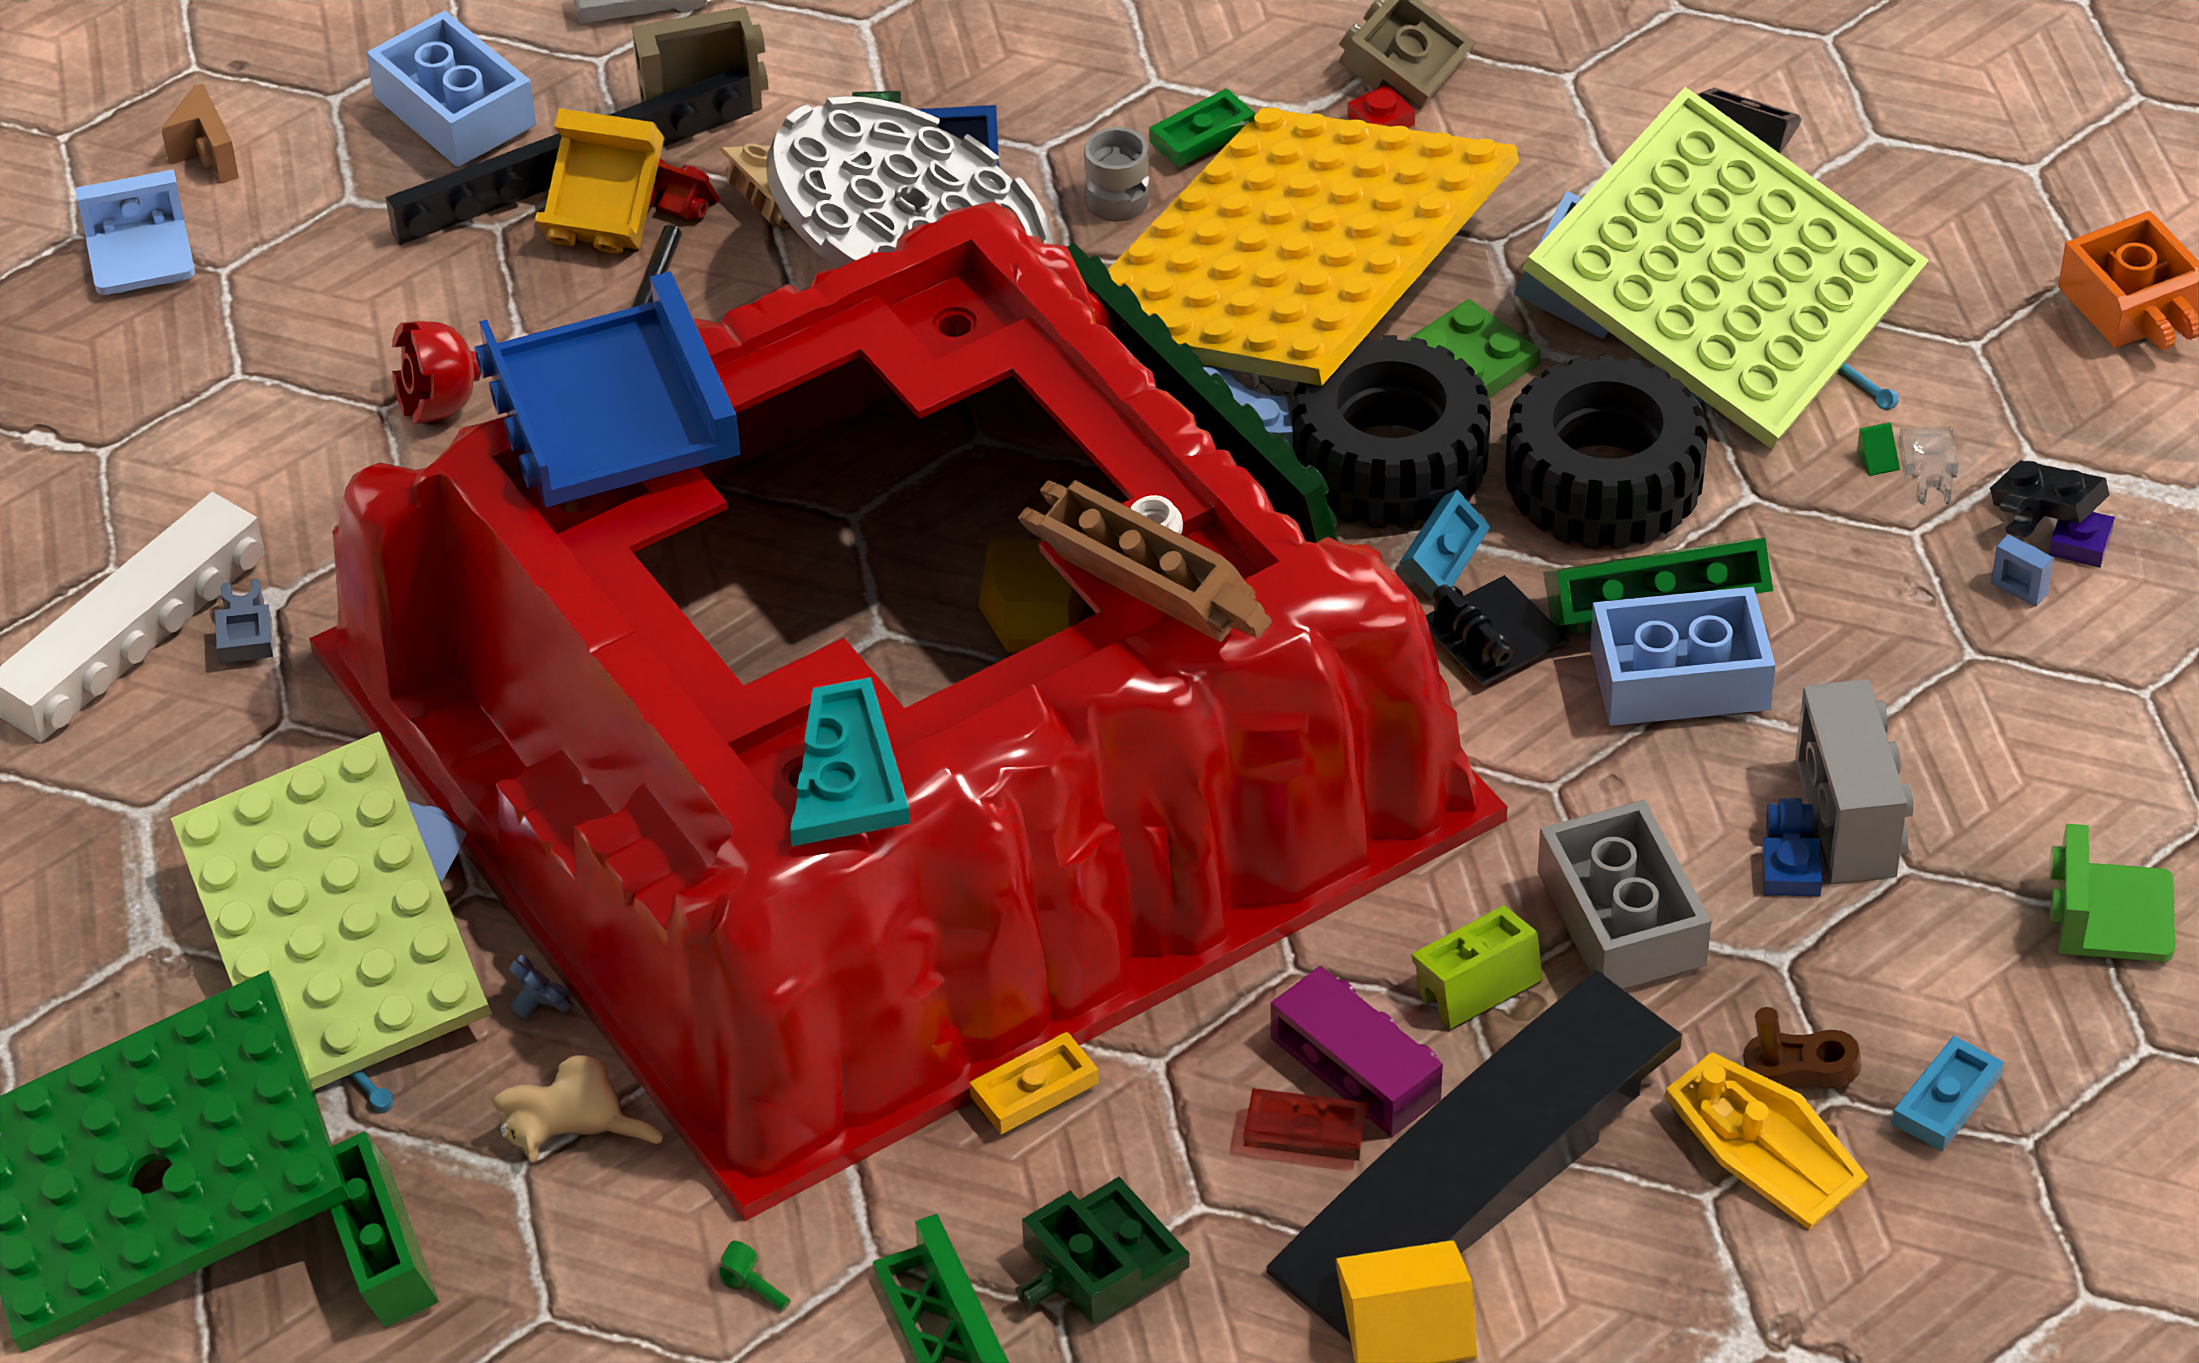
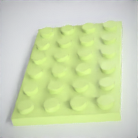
M380 732L371 734L171 818L232 986L267 970L270 972L278 985L313 1090L492 1015L477 973Z

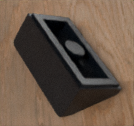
M1715 87L1697 94L1779 154L1794 135L1802 120L1798 114Z

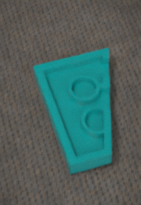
M871 677L813 688L804 741L805 753L802 772H799L797 785V804L790 830L792 846L910 824L909 805Z

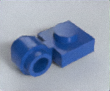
M1779 798L1778 803H1767L1766 834L1767 836L1778 838H1763L1762 868L1764 895L1820 896L1821 894L1820 839L1802 838L1812 837L1814 827L1813 804H1803L1802 798Z

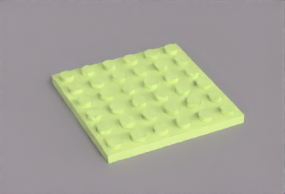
M1684 87L1529 255L1522 269L1654 365L1666 370L1675 380L1679 379L1698 397L1767 447L1773 449L1922 273L1929 260L1690 89Z

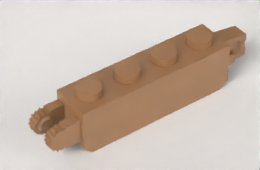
M1051 480L1047 481L1040 489V493L1052 506L1048 513L1043 515L1028 507L1018 517L1020 523L1028 531L1050 543L1060 558L1220 643L1232 628L1259 639L1272 622L1270 616L1264 614L1262 605L1255 600L1254 594L1256 592L1243 580L1237 569L1223 556L1076 480L1068 488Z

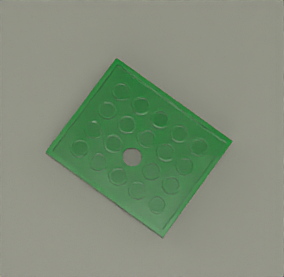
M268 970L0 1095V1295L13 1341L22 1352L28 1351L351 1198L278 985ZM154 1160H167L171 1162L172 1166L167 1169L163 1176L164 1186L159 1190L149 1194H141L138 1189L132 1187L136 1173L145 1164Z

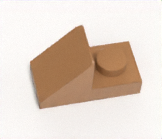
M204 84L196 85L190 90L162 127L167 160L170 164H175L200 157L204 167H213L220 184L238 179L239 175L232 140Z

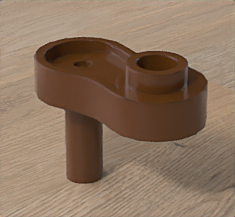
M1763 1007L1756 1012L1755 1021L1758 1036L1751 1039L1745 1046L1743 1052L1745 1068L1787 1088L1804 1085L1834 1089L1844 1087L1853 1082L1859 1075L1861 1069L1860 1050L1858 1042L1852 1035L1841 1030L1832 1029L1805 1035L1781 1033L1778 1012L1774 1008Z

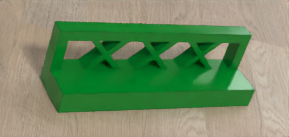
M938 1214L915 1221L917 1246L872 1261L876 1279L916 1363H942L945 1356L965 1363H1009ZM923 1266L928 1279L920 1293L896 1285L893 1275ZM933 1292H935L938 1299L931 1297ZM906 1305L912 1306L910 1312ZM923 1311L948 1319L949 1325L942 1338L917 1330L916 1324ZM955 1337L957 1338L959 1344L953 1342ZM927 1350L934 1352L931 1357Z

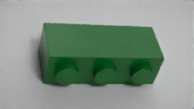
M366 1130L334 1145L333 1148L351 1198L331 1207L330 1210L359 1292L386 1328L439 1303V1299L389 1163Z

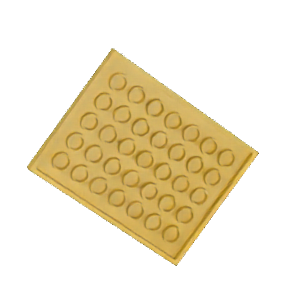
M1276 107L1261 108L1255 114V120L1246 124L1116 260L1108 271L1111 279L1118 286L1126 284L1131 288L1138 298L1141 308L1149 316L1156 313L1164 321L1173 340L1179 345L1187 343L1195 351L1201 364L1323 386L1519 163L1516 145L1497 143L1491 139L1477 140L1451 136L1445 132L1430 133L1410 130L1404 126L1390 127L1370 124L1362 120L1349 121L1329 118L1317 113L1302 114L1282 111Z

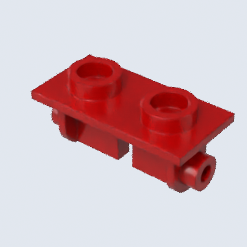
M660 158L649 207L652 208L659 192L664 194L658 204L660 211L690 221L696 217L703 218L708 209L707 200L716 203L720 200L709 181V176L696 167L683 165L682 169L666 164Z

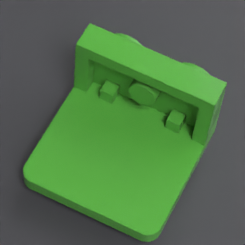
M2066 824L2062 846H2052L2049 869L2050 879L2058 880V889H2052L2050 923H2058L2059 954L2157 962L2170 961L2175 951L2173 874L2163 868L2089 863V825Z

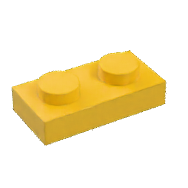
M1065 1032L970 1081V1097L1002 1135L1099 1084V1070L1071 1035Z

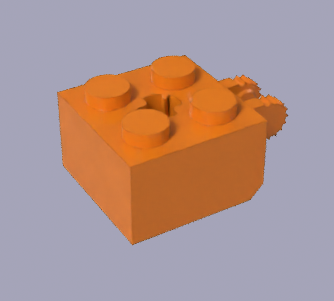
M2151 210L2065 242L2058 287L2115 349L2147 337L2159 350H2166L2175 346L2176 336L2173 327L2186 340L2199 337V260Z

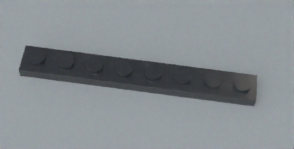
M742 66L614 112L608 116L653 122L664 137L662 147L753 114L750 76ZM558 133L385 197L391 234L397 243L402 245L549 190L561 135Z

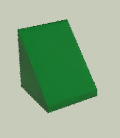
M1891 422L1860 428L1857 453L1869 476L1900 470Z

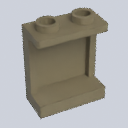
M746 6L632 27L640 102L742 66L750 76L753 110L762 109L761 91L768 90L769 85L765 64L763 61L758 62L757 54L765 53V43L761 25H752Z

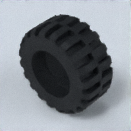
M1383 335L1382 340L1370 341L1369 337H1365L1323 386L1298 382L1294 390V399L1292 400L1293 450L1297 460L1305 468L1312 465L1323 476L1329 488V492L1325 494L1327 504L1331 510H1338L1339 516L1342 519L1356 523L1357 519L1368 521L1370 527L1384 528V523H1398V528L1412 527L1417 520L1424 519L1426 522L1444 495L1458 490L1467 500V496L1470 497L1475 493L1482 483V475L1487 472L1489 461L1491 403L1487 398L1488 391L1482 379L1475 375V370L1462 358L1455 360L1453 352L1441 345L1433 348L1428 346L1427 341L1424 339L1412 337L1411 341L1398 340L1397 335ZM1392 424L1407 426L1420 431V433L1407 437L1385 438L1373 436L1360 430L1376 425Z
M1599 355L1598 360L1586 361L1584 356L1571 359L1567 366L1560 367L1559 364H1556L1541 373V379L1534 377L1521 389V394L1514 399L1511 405L1509 419L1507 420L1505 481L1507 490L1513 496L1514 504L1524 516L1529 515V521L1543 532L1550 529L1553 531V536L1556 539L1566 543H1570L1572 539L1583 542V547L1598 549V544L1612 545L1613 549L1628 548L1630 542L1639 541L1642 545L1654 541L1658 538L1660 531L1667 534L1682 523V518L1685 519L1692 513L1697 505L1698 497L1702 494L1708 425L1704 420V411L1699 401L1694 396L1691 397L1692 392L1679 379L1671 381V375L1666 370L1656 365L1650 369L1644 366L1642 360L1630 357L1627 358V361L1613 360V355ZM1590 445H1613L1628 449L1637 454L1624 458L1605 459L1588 456L1575 449Z

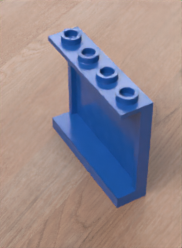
M671 271L650 276L653 298L651 303L500 343L496 342L488 320L479 321L483 344L474 346L479 371L483 379L492 376L493 381L489 382V389L495 410L498 415L507 413L508 418H504V426L512 451L522 449L523 455H519V462L527 488L537 486L545 508L741 455L736 413Z

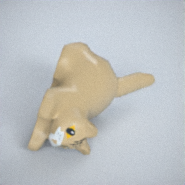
M576 1055L562 1062L559 1065L556 1080L551 1086L518 1085L504 1090L492 1099L495 1108L503 1111L499 1115L502 1124V1136L508 1139L517 1149L522 1150L531 1163L537 1161L539 1147L552 1135L566 1133L592 1135L610 1131L616 1134L640 1138L654 1144L662 1142L663 1138L662 1133L650 1123L623 1116L618 1097L613 1090L611 1081L608 1079L606 1065L591 1056Z

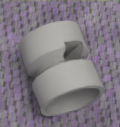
M1123 127L1104 128L1093 133L1086 140L1084 147L1085 195L1088 209L1095 216L1109 221L1130 220L1141 215L1148 207L1150 199L1149 177L1147 174L1149 169V148L1146 139L1139 132Z

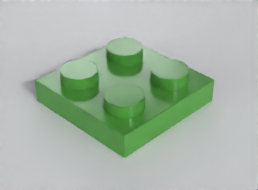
M1471 299L1462 302L1404 340L1411 341V338L1415 337L1426 340L1430 347L1436 348L1438 345H1441L1451 350L1455 360L1462 358L1475 370V375L1482 379L1488 391L1487 398H1490L1540 364V348Z

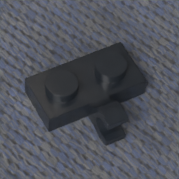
M2019 460L1990 487L1993 504L2000 506L2001 511L2015 514L2014 520L2005 528L2006 533L2021 537L2029 536L2039 521L2045 516L2080 524L2110 496L2105 477Z

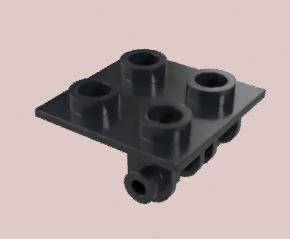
M1506 575L1464 596L1458 587H1450L1447 584H1443L1432 595V600L1435 602L1434 611L1425 615L1431 636L1481 687L1569 642V638Z

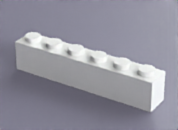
M214 492L208 494L0 666V718L40 743L58 728L66 725L77 712L96 696L104 693L115 680L134 664L141 662L153 648L171 633L179 630L197 611L209 601L216 599L221 594L223 583L230 582L231 584L246 570L251 569L257 564L259 559L265 555L258 517Z

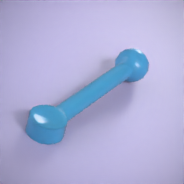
M1847 363L1843 364L1839 371L1875 396L1879 408L1891 409L1897 406L1899 397L1895 390L1881 389Z
M362 1070L350 1074L370 1096V1106L374 1112L386 1113L392 1109L393 1095L391 1091L385 1088H377Z

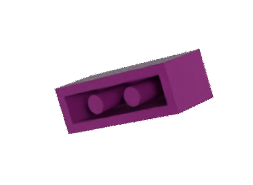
M1322 966L1317 967L1270 1002V1039L1390 1137H1394L1441 1100L1443 1063L1440 1062L1436 1053L1427 1045H1419L1399 1029L1397 1023L1390 1015L1375 1010L1358 996L1351 984L1343 979L1335 978Z

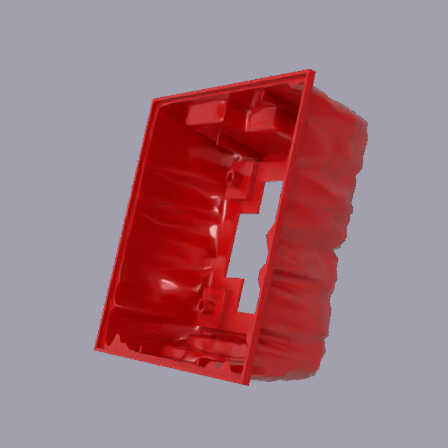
M994 202L949 210L939 217L936 222L914 226L897 239L893 252H874L842 267L819 272L809 289L800 291L795 286L787 284L765 294L752 304L743 305L727 312L721 322L698 318L693 319L736 413L741 455L545 508L537 486L527 488L519 462V455H523L522 449L512 451L504 426V418H508L507 415L461 428L449 448L427 468L414 470L380 462L357 472L352 476L345 489L343 500L339 506V524L332 531L338 598L337 626L309 638L313 655L373 734L380 732L389 755L427 805L443 810L449 816L452 823L467 833L460 846L462 851L744 1222L972 1103L970 1081L1065 1032H1068L1080 1046L1507 821L1508 806L1472 770L1468 756L1461 747L1457 712L1452 708L1447 683L1439 673L1438 658L1425 612L1417 598L1398 575L1383 563L1381 553L1369 544L1347 545L1330 537H1326L1316 543L1305 541L1298 523L1287 514L1275 512L1264 488L1245 468L1237 466L1229 451L1222 449L1216 451V446L1210 433L1197 427L1194 414L1170 393L1157 389L1153 372L1140 363L1118 339L1111 313L1096 293L1088 291L1067 246L1042 243L1041 237L1027 235L1026 229L1017 213L1005 207L1002 208ZM1014 376L1129 499L1121 504L1131 509L1137 500L1153 495L1162 496L1170 500L1182 516L1183 529L1181 535L1216 552L1229 561L1237 569L1243 580L1256 592L1254 594L1255 600L1262 605L1264 614L1270 616L1272 622L1259 639L1232 628L1220 643L1060 558L1050 543L1042 541L1039 543V551L1097 614L904 708L844 637L743 685L635 556L634 552L726 510L727 501L710 481L717 479L729 468L776 450L830 421L858 416L871 403L892 393H896L917 418L921 419L1006 378ZM871 677L909 805L910 824L792 846L790 830L797 804V785L799 772H802L805 753L804 741L812 690L817 687Z

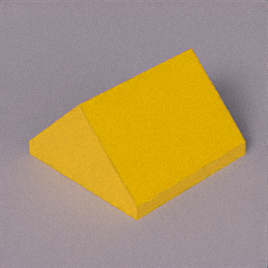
M1454 1240L1336 1258L1335 1263L1355 1363H1453L1477 1359L1472 1279Z

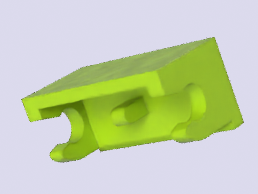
M1505 905L1411 954L1412 963L1416 965L1418 987L1423 1002L1427 1005L1437 998L1441 1022L1450 1030L1543 980L1538 932Z

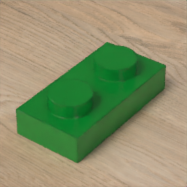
M1225 88L1149 127V142L1179 168L1230 142L1246 124L1255 120L1254 116L1256 113L1230 90Z

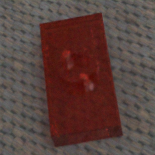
M1252 1088L1243 1133V1146L1360 1161L1368 1117V1103Z

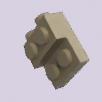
M1375 0L1363 17L1367 22L1363 26L1354 23L1339 43L1344 52L1338 62L1372 88L1378 89L1386 81L1422 108L1470 54L1476 42L1420 0Z

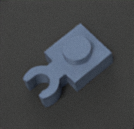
M251 579V590L243 596L232 594L230 582L223 583L221 586V596L224 609L215 610L216 646L219 662L228 663L273 657L271 614L269 604H264L260 581L258 579Z

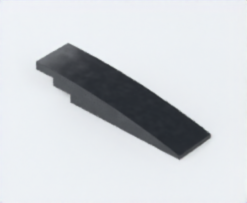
M1595 970L1495 1052L1396 1140L1267 1265V1273L1351 1342L1335 1263L1336 1258L1452 1240L1455 1241L1460 1254L1463 1253L1599 1142L1600 1127L1640 1095L1641 1080L1681 1049L1682 1034L1598 970Z

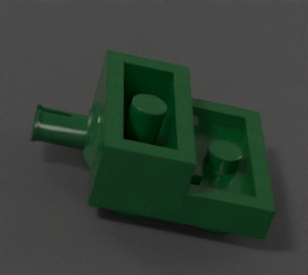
M1117 1177L1080 1200L1070 1190L1022 1218L1023 1248L1038 1263L1043 1273L1017 1286L1016 1293L1020 1302L1024 1303L1027 1309H1031L1035 1304L1056 1292L1060 1293L1061 1296L1069 1299L1092 1325H1095L1190 1267V1255L1120 1177Z

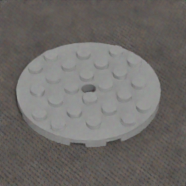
M853 96L827 98L824 106L814 108L805 104L795 109L785 118L768 150L766 160L767 178L781 216L789 222L792 228L815 252L835 268L842 267L874 252H893L897 239L914 226L936 222L939 217L949 210L987 202L997 203L1002 208L1005 207L1016 212L1026 229L1027 235L1041 237L1042 243L1053 244L1050 225L1042 206L1021 177L1014 178L1012 181L996 165L1000 159L998 155L969 134L964 137L963 141L937 127L940 121L939 118L908 106L881 99Z

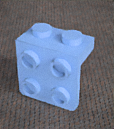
M174 169L75 188L95 289L98 294L123 293L150 286L171 284L190 279L194 276L195 269Z

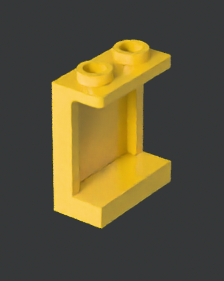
M558 108L554 127L561 135V141L544 213L536 212L534 223L544 233L546 239L555 244L574 246L576 240L594 243L593 246L609 253H622L623 248L639 250L664 142L663 135L653 122Z

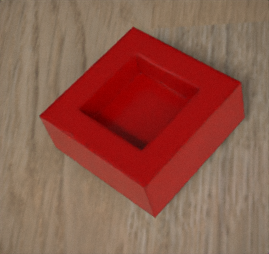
M1388 84L1348 102L1347 117L1350 120H1362L1366 123L1390 127L1404 126L1410 128L1415 125V110Z

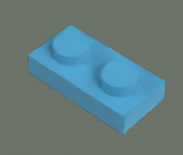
M1458 490L1450 492L1440 500L1399 564L1432 600V595L1439 586L1447 584L1452 587L1490 529V526Z
M1953 1035L1895 1107L1892 1125L1943 1151L2002 1077L2004 1061Z

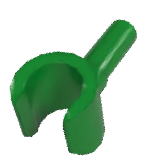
M731 1241L720 1259L722 1265L719 1269V1276L722 1283L733 1289H740L746 1286L748 1289L754 1290L780 1311H784L789 1306L791 1299L761 1278V1275L752 1271L758 1261V1255L755 1250L743 1242Z

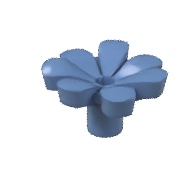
M520 954L518 959L513 961L509 970L520 979V985L523 989L509 1006L522 1018L527 1020L540 1003L543 1005H553L563 1013L574 1006L567 999L571 995L570 992L559 983L548 984L550 980L543 973L534 969L533 964L527 957Z

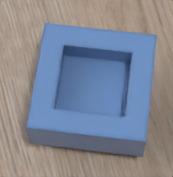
M2007 534L1996 546L1991 584L2037 607L2048 595L2054 557Z

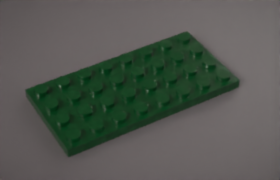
M1074 242L1067 246L1088 291L1096 293L1111 313L1118 339L1140 363L1153 372L1157 389L1170 393L1194 414L1197 427L1210 433L1216 446V451L1221 449L1229 451L1237 466L1245 468L1264 488L1275 512L1287 514L1298 523L1305 541L1316 543L1326 537L1339 541L1334 531V527L1338 522L1325 497V494L1329 492V488L1320 472L1312 465L1305 468L1297 460L1293 448L1282 435L1277 434L1273 437L1265 429L1261 417L1250 404L1246 403L1241 406L1233 398L1230 387L1218 373L1210 376L1202 368L1199 357L1187 343L1179 345L1172 339L1167 325L1156 313L1149 316L1141 308L1138 298L1126 284L1118 286L1111 279L1107 267L1098 256L1092 255L1088 257Z

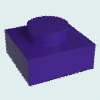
M2092 512L2080 524L2058 519L2051 539L2049 555L2101 568L2113 531L2115 517Z

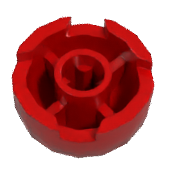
M436 321L401 322L395 328L392 340V348L401 347V370L392 371V376L402 414L404 416L413 414L412 424L431 423L450 418L466 405L472 394L473 383L480 380L481 373L478 368L475 351H470L466 340L455 328Z

